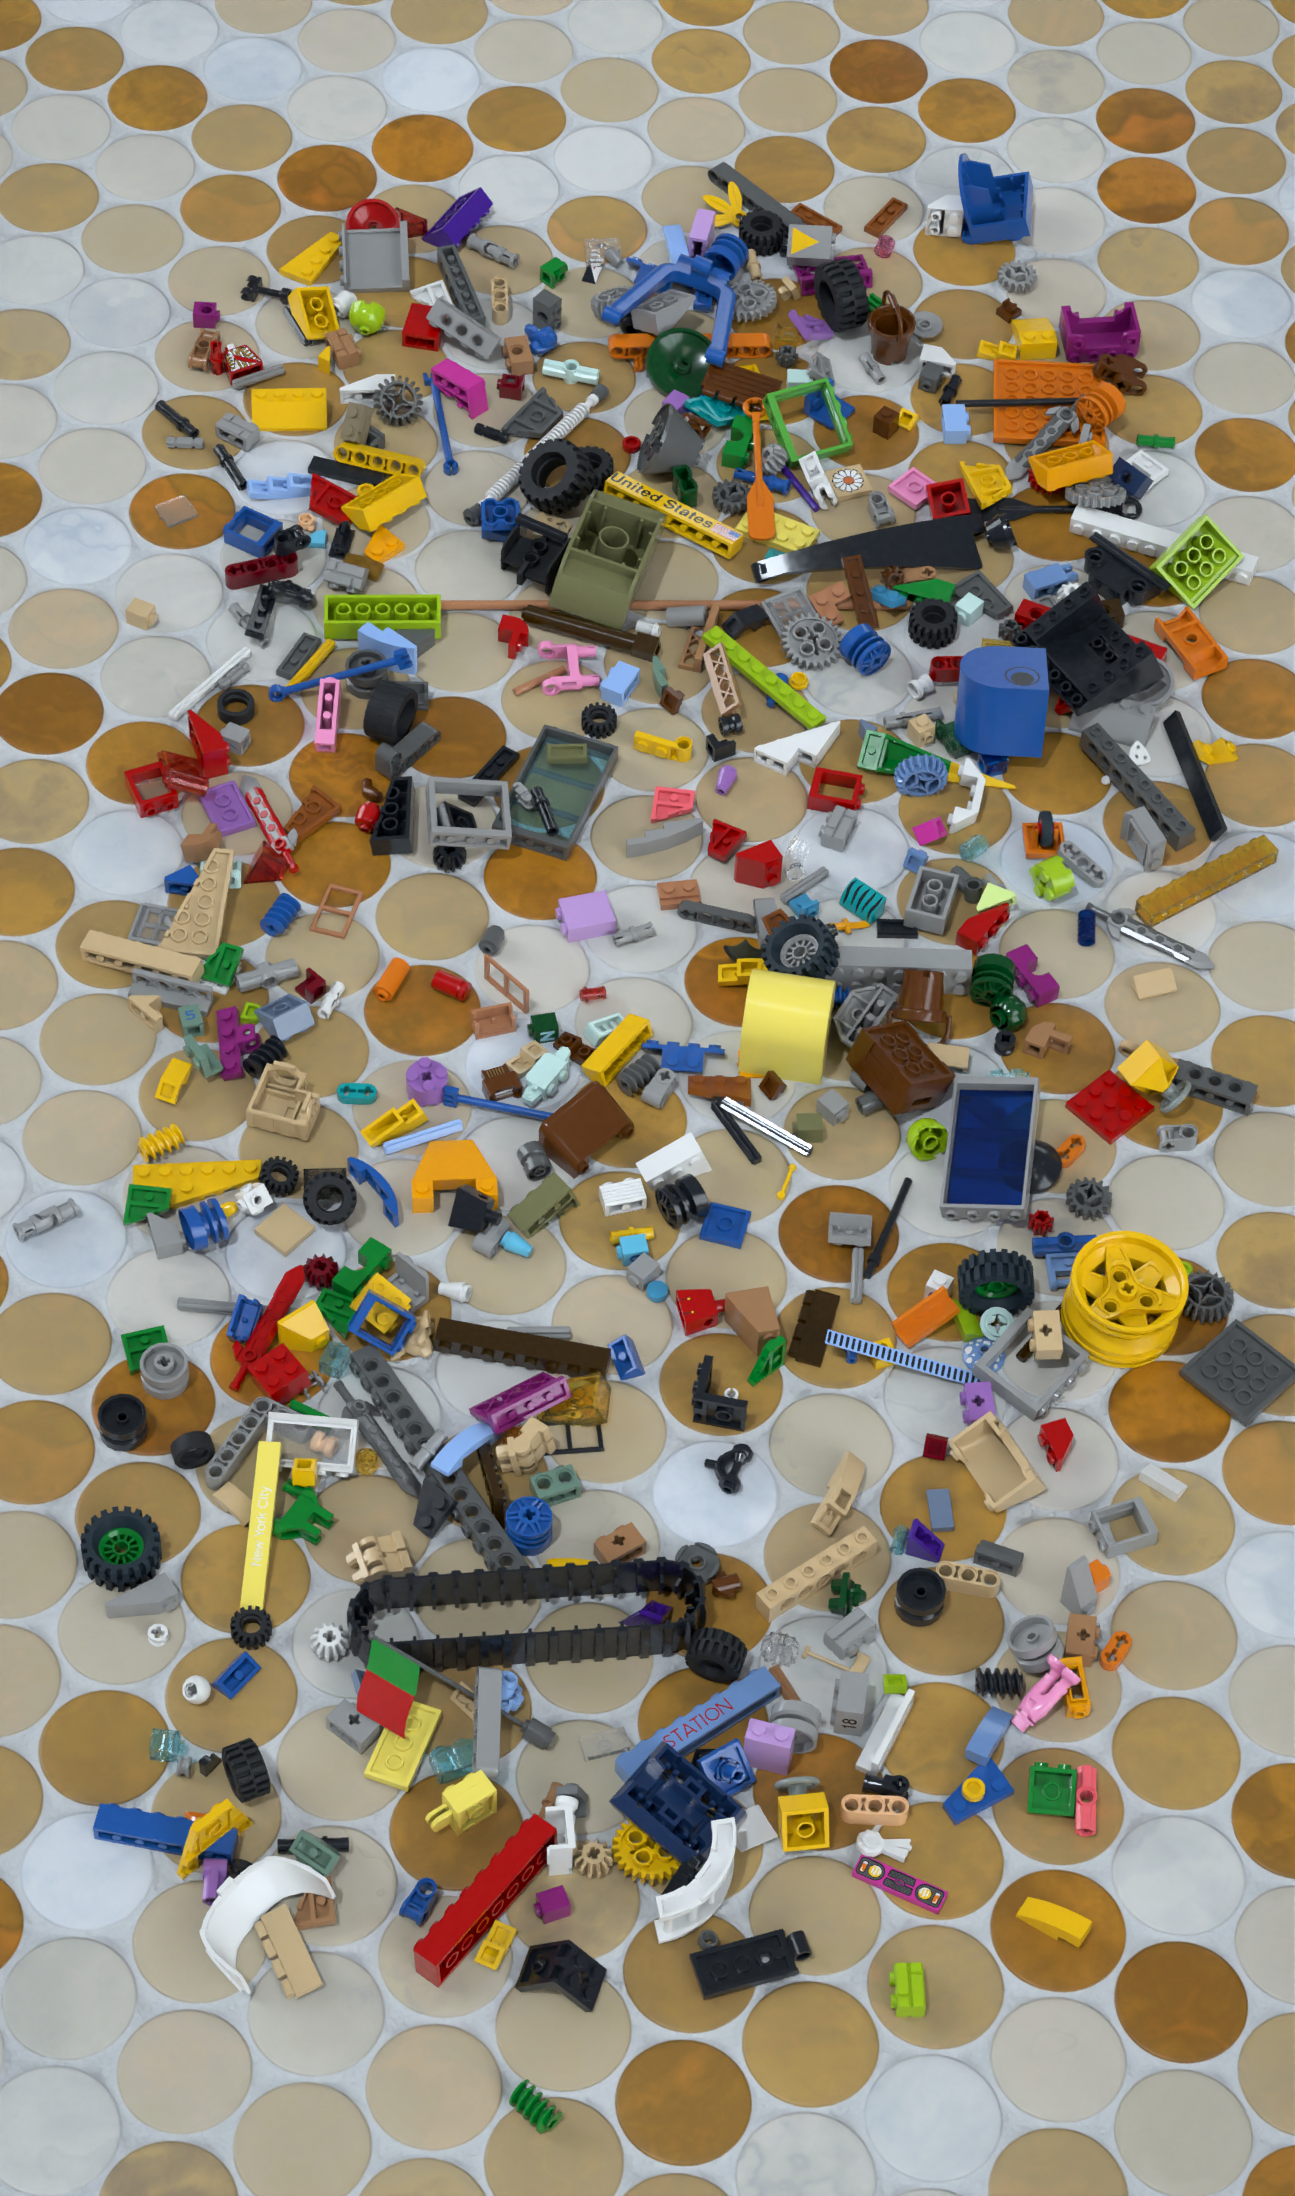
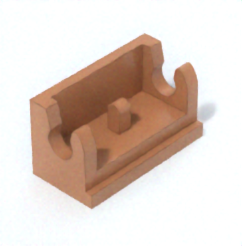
M508 1002L471 1010V1026L475 1039L516 1032L515 1015H513L512 1003Z

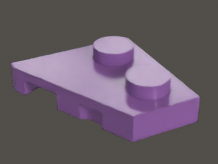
M796 310L789 312V318L806 341L828 340L834 336L826 321L816 319L807 314L804 317L798 316Z

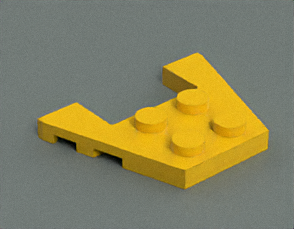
M227 1798L221 1803H216L209 1813L204 1817L197 1818L190 1827L177 1869V1875L184 1880L199 1868L198 1855L232 1828L238 1829L239 1836L252 1826L253 1822Z

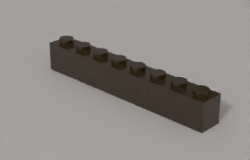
M441 1317L434 1337V1351L442 1354L482 1359L486 1362L492 1361L503 1363L507 1366L525 1367L529 1370H542L551 1374L558 1373L573 1378H585L595 1382L606 1381L611 1361L610 1348Z

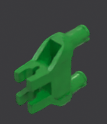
M288 1478L287 1483L285 1482L282 1487V1491L292 1495L297 1500L282 1518L277 1519L274 1517L272 1534L280 1540L302 1538L317 1546L322 1540V1537L319 1536L321 1530L312 1524L316 1523L330 1530L334 1525L332 1520L334 1514L319 1506L314 1488L292 1485V1479Z

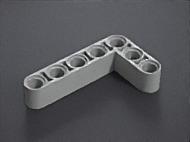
M268 1397L256 1398L206 1466L205 1474L208 1488L218 1491L231 1479L268 1427V1412L300 1413ZM274 1423L275 1433L295 1443L304 1444L311 1438V1427L308 1425Z

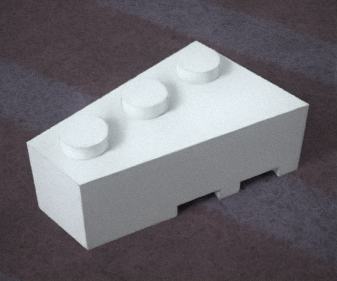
M691 1132L636 1163L651 1192L656 1191L661 1186L664 1187L668 1183L674 1184L676 1179L687 1174H692L695 1177L712 1171Z

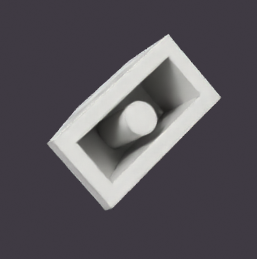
M924 344L919 360L918 372L921 373L928 361L944 366L943 377L951 378L956 371V362L942 347Z

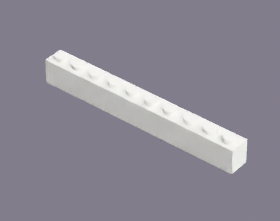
M1078 504L1073 512L1069 526V532L1089 538L1095 532H1098L1118 547L1159 558L1181 535L1102 510L1085 507V505L1078 506ZM1241 552L1244 558L1224 578L1250 586L1256 572L1259 557Z

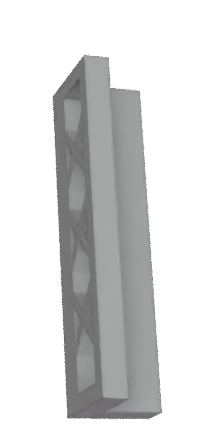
M133 968V983L128 992V997L131 995H158L161 997L162 1007L178 1010L179 1007L198 1004L201 1016H208L214 1002L213 986ZM198 991L206 992L207 995L201 994Z

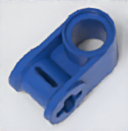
M431 1878L420 1879L401 1905L399 1916H406L415 1921L417 1926H422L438 1899L436 1882ZM424 1890L432 1891L429 1895L422 1894Z

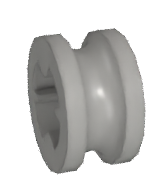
M179 1755L177 1776L180 1777L184 1774L185 1777L189 1778L192 1757L188 1756L185 1759Z

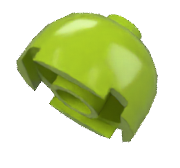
M365 300L355 301L350 306L349 321L351 326L360 334H373L382 328L386 311L381 305L372 301L371 305L365 304Z
M921 1118L909 1127L906 1142L910 1152L918 1160L929 1161L936 1158L934 1155H937L939 1152L943 1153L946 1150L948 1132L938 1120Z

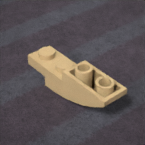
M846 1451L826 1486L829 1490L810 1524L826 1536L831 1535L840 1518L847 1515L863 1478L865 1463L850 1451Z

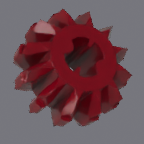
M324 1253L321 1257L314 1254L313 1259L307 1258L306 1264L303 1266L305 1282H308L310 1288L316 1286L317 1290L320 1287L328 1289L329 1285H332V1279L339 1273L337 1262H334L332 1256L326 1258Z

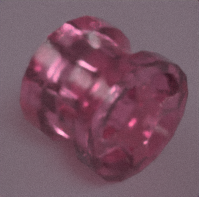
M888 235L880 236L874 247L875 254L880 258L890 257L895 247L894 239Z

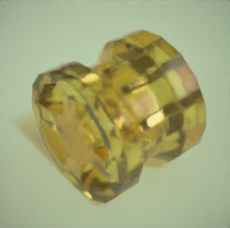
M371 1448L359 1450L356 1454V1470L363 1476L375 1474L378 1469L376 1451Z

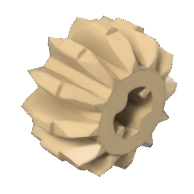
M587 1838L585 1845L579 1843L577 1850L573 1853V1858L575 1859L574 1867L579 1868L580 1876L588 1873L587 1877L589 1879L592 1875H596L599 1879L601 1872L607 1874L609 1867L613 1865V1852L611 1849H607L606 1842L599 1844V1840L596 1838L591 1843Z

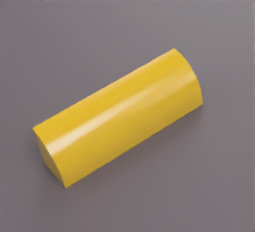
M629 1013L581 1065L585 1075L591 1081H598L606 1087L642 1048V1043H646V1040H649L654 1035L649 1019Z

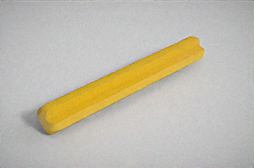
M330 638L327 639L289 681L286 687L305 682L335 648V641Z

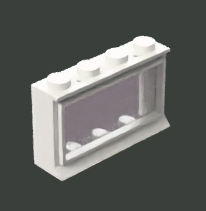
M268 1412L266 1441L281 1442L282 1444L279 1472H282V1468H291L292 1473L295 1458L317 1459V1475L326 1476L327 1471L335 1472L336 1477H349V1473L354 1474L359 1420Z

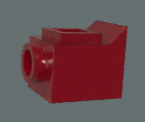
M525 373L520 376L503 374L502 379L497 381L499 398L522 400V390L524 391Z

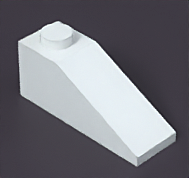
M376 374L341 387L340 404H348L349 402L358 404L378 403L373 401V397L378 396L374 393L375 389L381 391L378 384L381 383L385 386L384 379H388L390 383L391 376L395 377V374ZM390 388L386 393L395 394L396 388ZM382 398L383 403H390L387 399Z

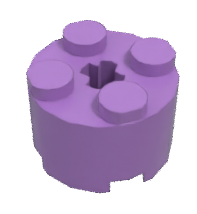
M422 1057L419 1061L413 1063L406 1072L408 1099L414 1098L420 1107L432 1104L438 1106L443 1102L444 1087L448 1086L447 1069L437 1061L430 1060L428 1057Z

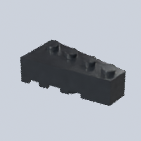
M412 776L392 777L385 796V803L380 810V817L375 823L374 833L369 840L373 856L413 853L415 814Z

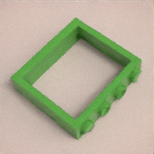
M828 377L768 393L762 401L777 442L788 453V460L785 462L788 468L799 466L798 459L808 454L797 457L777 402L821 391L841 445L816 451L819 460L849 452L853 446V436L848 432L847 420L842 416L840 402L835 398L834 386H831Z

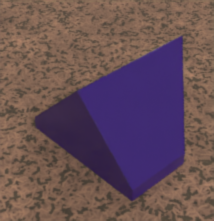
M916 1518L913 1520L907 1538L905 1554L938 1563L945 1544Z
M651 1600L641 1610L620 1622H624L626 1626L642 1625L643 1621H647V1625L665 1624L666 1619L670 1617L673 1607Z

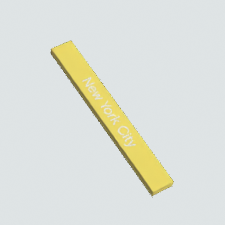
M259 1441L240 1602V1608L244 1607L245 1610H248L249 1605H252L254 1610L256 1606H259L260 1612L264 1609L282 1448L281 1442Z

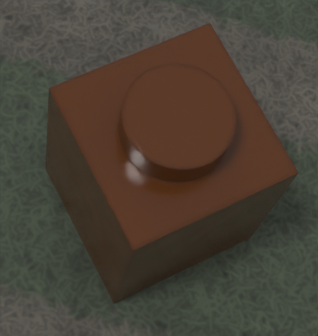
M883 406L874 415L872 432L888 440L898 430L900 413Z

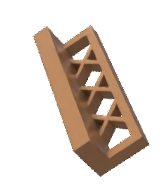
M712 604L710 612L707 613L708 619L705 625L691 626L678 664L679 669L701 673L705 662L702 654L707 652L710 646L702 640V636L697 637L694 633L702 630L703 635L718 624L720 617L719 604ZM697 644V650L692 651L690 646ZM689 658L694 659V665L684 662Z
M720 642L702 655L720 714L730 718L732 714H736V709L743 705L725 646ZM720 651V656H716L715 654Z

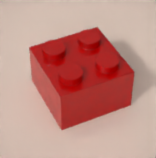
M963 478L926 485V497L931 520L971 515Z
M284 1343L247 1366L252 1382L261 1393L282 1405L312 1385L307 1370Z

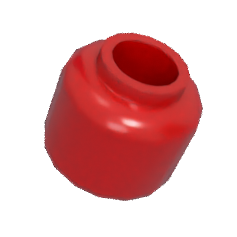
M365 802V804L358 807L354 822L360 831L370 833L375 830V823L380 817L381 809L379 805L373 802Z

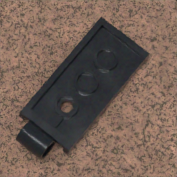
M782 1928L689 1954L703 2000L798 1975L799 1970L796 1967L795 1961L806 1960L812 1955L805 1932L802 1930L795 1931L786 1938L785 1931ZM766 1956L769 1958V1961L763 1963L760 1958Z

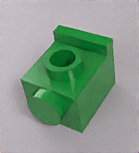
M554 257L540 266V281L554 289L555 284L566 277V272L568 271L567 264Z

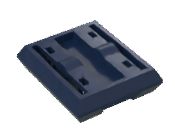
M663 1741L609 1801L619 1813L680 1865L682 1862L688 1861L693 1855L697 1857L699 1853L706 1859L709 1857L712 1846L711 1821L734 1817L735 1824L737 1825L746 1814V1811L740 1804L668 1743ZM669 1769L672 1772V1776L668 1774L665 1770ZM661 1774L666 1776L669 1780H665ZM676 1777H678L679 1779H681L682 1781H684V1783H683V1784L679 1783V1782L676 1780ZM701 1797L704 1798L709 1804L705 1805L700 1800ZM710 1808H715L717 1810V1814L714 1813ZM706 1812H708V1813H709L710 1815H712L714 1818H710V1817L707 1815Z

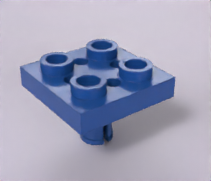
M736 1738L697 1760L701 1772L729 1796L756 1781L740 1740Z

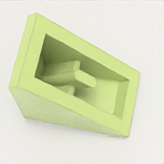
M987 883L976 908L978 914L1004 903H1009V906L1016 904L1017 899L1014 892Z

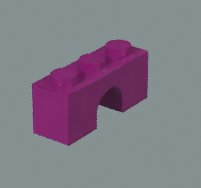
M1028 944L1006 953V957L1010 958L1016 966L1015 982L1018 987L1024 990L1030 1002H1033L1039 1008L1058 999L1060 986L1049 972L1043 975L1032 974V972L1036 971L1038 957Z

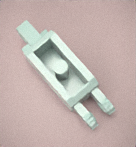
M563 1046L559 1048L555 1054L544 1053L526 1074V1090L522 1095L523 1103L532 1107L539 1100L545 1102L549 1096L555 1093L560 1082L566 1080L568 1076L567 1067L570 1065L569 1057L571 1055V1050L568 1047Z

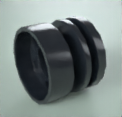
M692 1174L682 1176L676 1179L674 1184L668 1183L664 1187L657 1188L655 1191L659 1211L667 1224L673 1229H678L682 1225L688 1224L690 1218L696 1220L709 1213V1203L705 1191Z

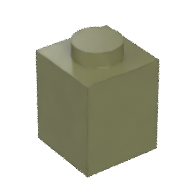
M797 1113L796 1122H792V1134L807 1143L822 1142V1113Z

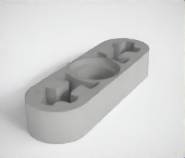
M1063 841L1057 850V855L1064 859L1063 862L1094 888L1103 886L1107 879L1105 870L1073 842ZM1077 861H1084L1087 867H1079Z

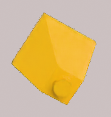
M314 1300L277 1321L279 1345L284 1343L289 1350L313 1352L318 1348H323L330 1341L329 1328Z

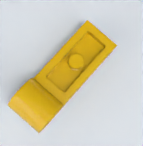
M636 731L633 749L660 758L685 763L692 758L693 742L686 736L678 737L674 742Z

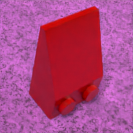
M187 710L189 737L205 780L227 775L228 766L231 765L229 755L227 754L230 752L228 742L223 740L219 731L194 711Z

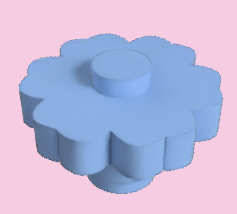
M505 1670L502 1671L501 1709L507 1713L510 1710L517 1711L524 1700V1697L521 1695L523 1689L518 1684L517 1676L513 1672Z

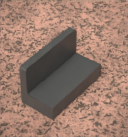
M981 1540L980 1545L978 1544L976 1547L973 1563L1016 1577L1024 1553Z

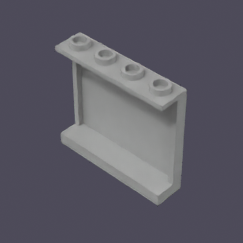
M400 221V228L345 230V225L342 223V231H338L339 242H342V245H339V257L343 256V260H339L340 271H343L344 274L340 275V286H344V290L352 293L410 291L407 221Z

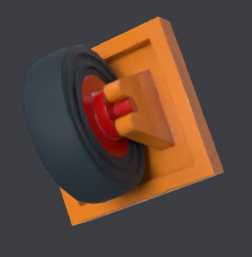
M1040 811L1038 823H1022L1026 859L1050 858L1057 855L1060 844L1065 840L1062 822H1053L1051 811Z

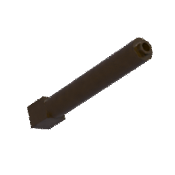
M530 604L522 610L521 618L526 624L633 654V657L650 662L653 661V656L658 657L661 649L660 638L641 632L633 634Z

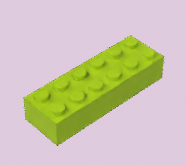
M441 594L324 595V639H358V629L367 622H370L382 631L387 627L395 632L396 629H435V639H441Z

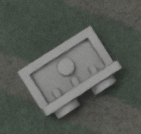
M830 1212L828 1243L835 1245L848 1244L857 1247L871 1246L872 1215Z

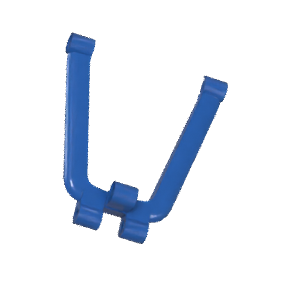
M680 254L676 264L663 263L657 266L610 306L606 305L601 320L617 326L620 319H623L625 315L666 283L675 281L688 285L715 297L718 301L711 343L704 358H706L705 362L721 368L727 355L736 303V294L728 286L732 273L714 267L712 270L714 261L697 254L695 258Z

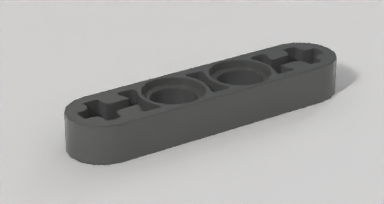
M689 900L681 901L677 911L678 915L685 920L743 933H751L756 924L755 917L750 914Z

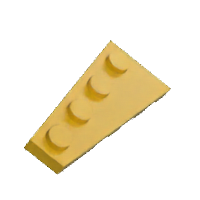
M329 232L281 267L279 275L311 287L339 253V245H342V242H339V235Z

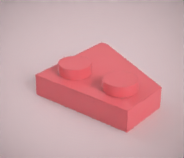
M656 786L651 823L693 812L695 791Z

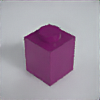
M563 1885L536 1893V1903L533 1904L536 1916L541 1917L543 1924L571 1916V1904Z

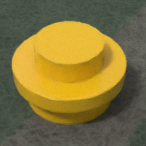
M795 672L789 678V685L795 690H803L808 686V678L803 672Z

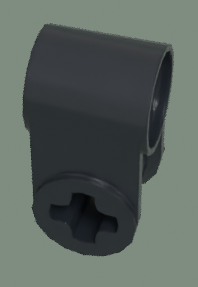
M299 524L278 531L274 535V553L277 556L284 557L305 549L310 545L311 537L303 532V528Z

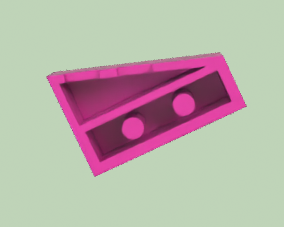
M448 358L431 368L433 384L448 398L452 396L458 402L457 406L460 409L465 408L469 412V418L473 420L489 410L485 389L486 383L482 377Z

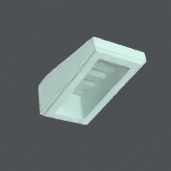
M616 1013L589 1022L584 1030V1036L594 1047L599 1046L617 1027L614 1022L619 1025L624 1017L620 1013Z

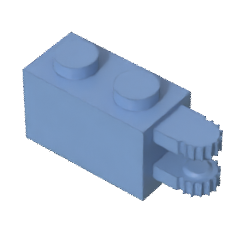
M1055 563L1024 574L1023 589L1033 601V599L1051 594V596L1057 595V591L1062 584L1072 583L1079 576L1076 571H1072L1073 567L1070 563L1063 565Z

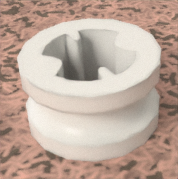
M154 1624L149 1627V1643L156 1647L165 1645L168 1641L167 1627L163 1624ZM156 1632H161L162 1636L160 1635V1638H155Z

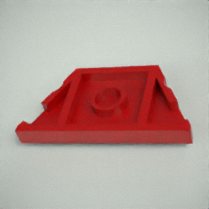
M313 473L309 510L338 526L343 521H348L349 524L352 523L341 507L358 496Z

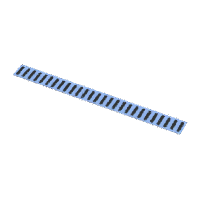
M829 1329L827 1331L825 1343L962 1384L981 1382L972 1375L971 1371Z

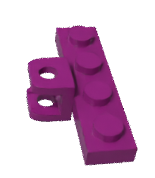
M236 1006L217 1010L220 1063L223 1066L221 1077L224 1081L243 1077L242 1052L245 1055L253 1053L255 1049L259 1048L261 1036L255 1033V1026L253 1024L240 1025L239 1010ZM256 1041L254 1045H249L250 1042Z

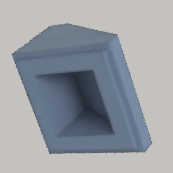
M861 719L859 721L858 734L864 741L866 730L877 731L878 727Z

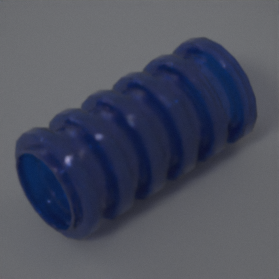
M1083 909L1078 912L1077 942L1084 947L1092 946L1096 941V913L1090 909Z

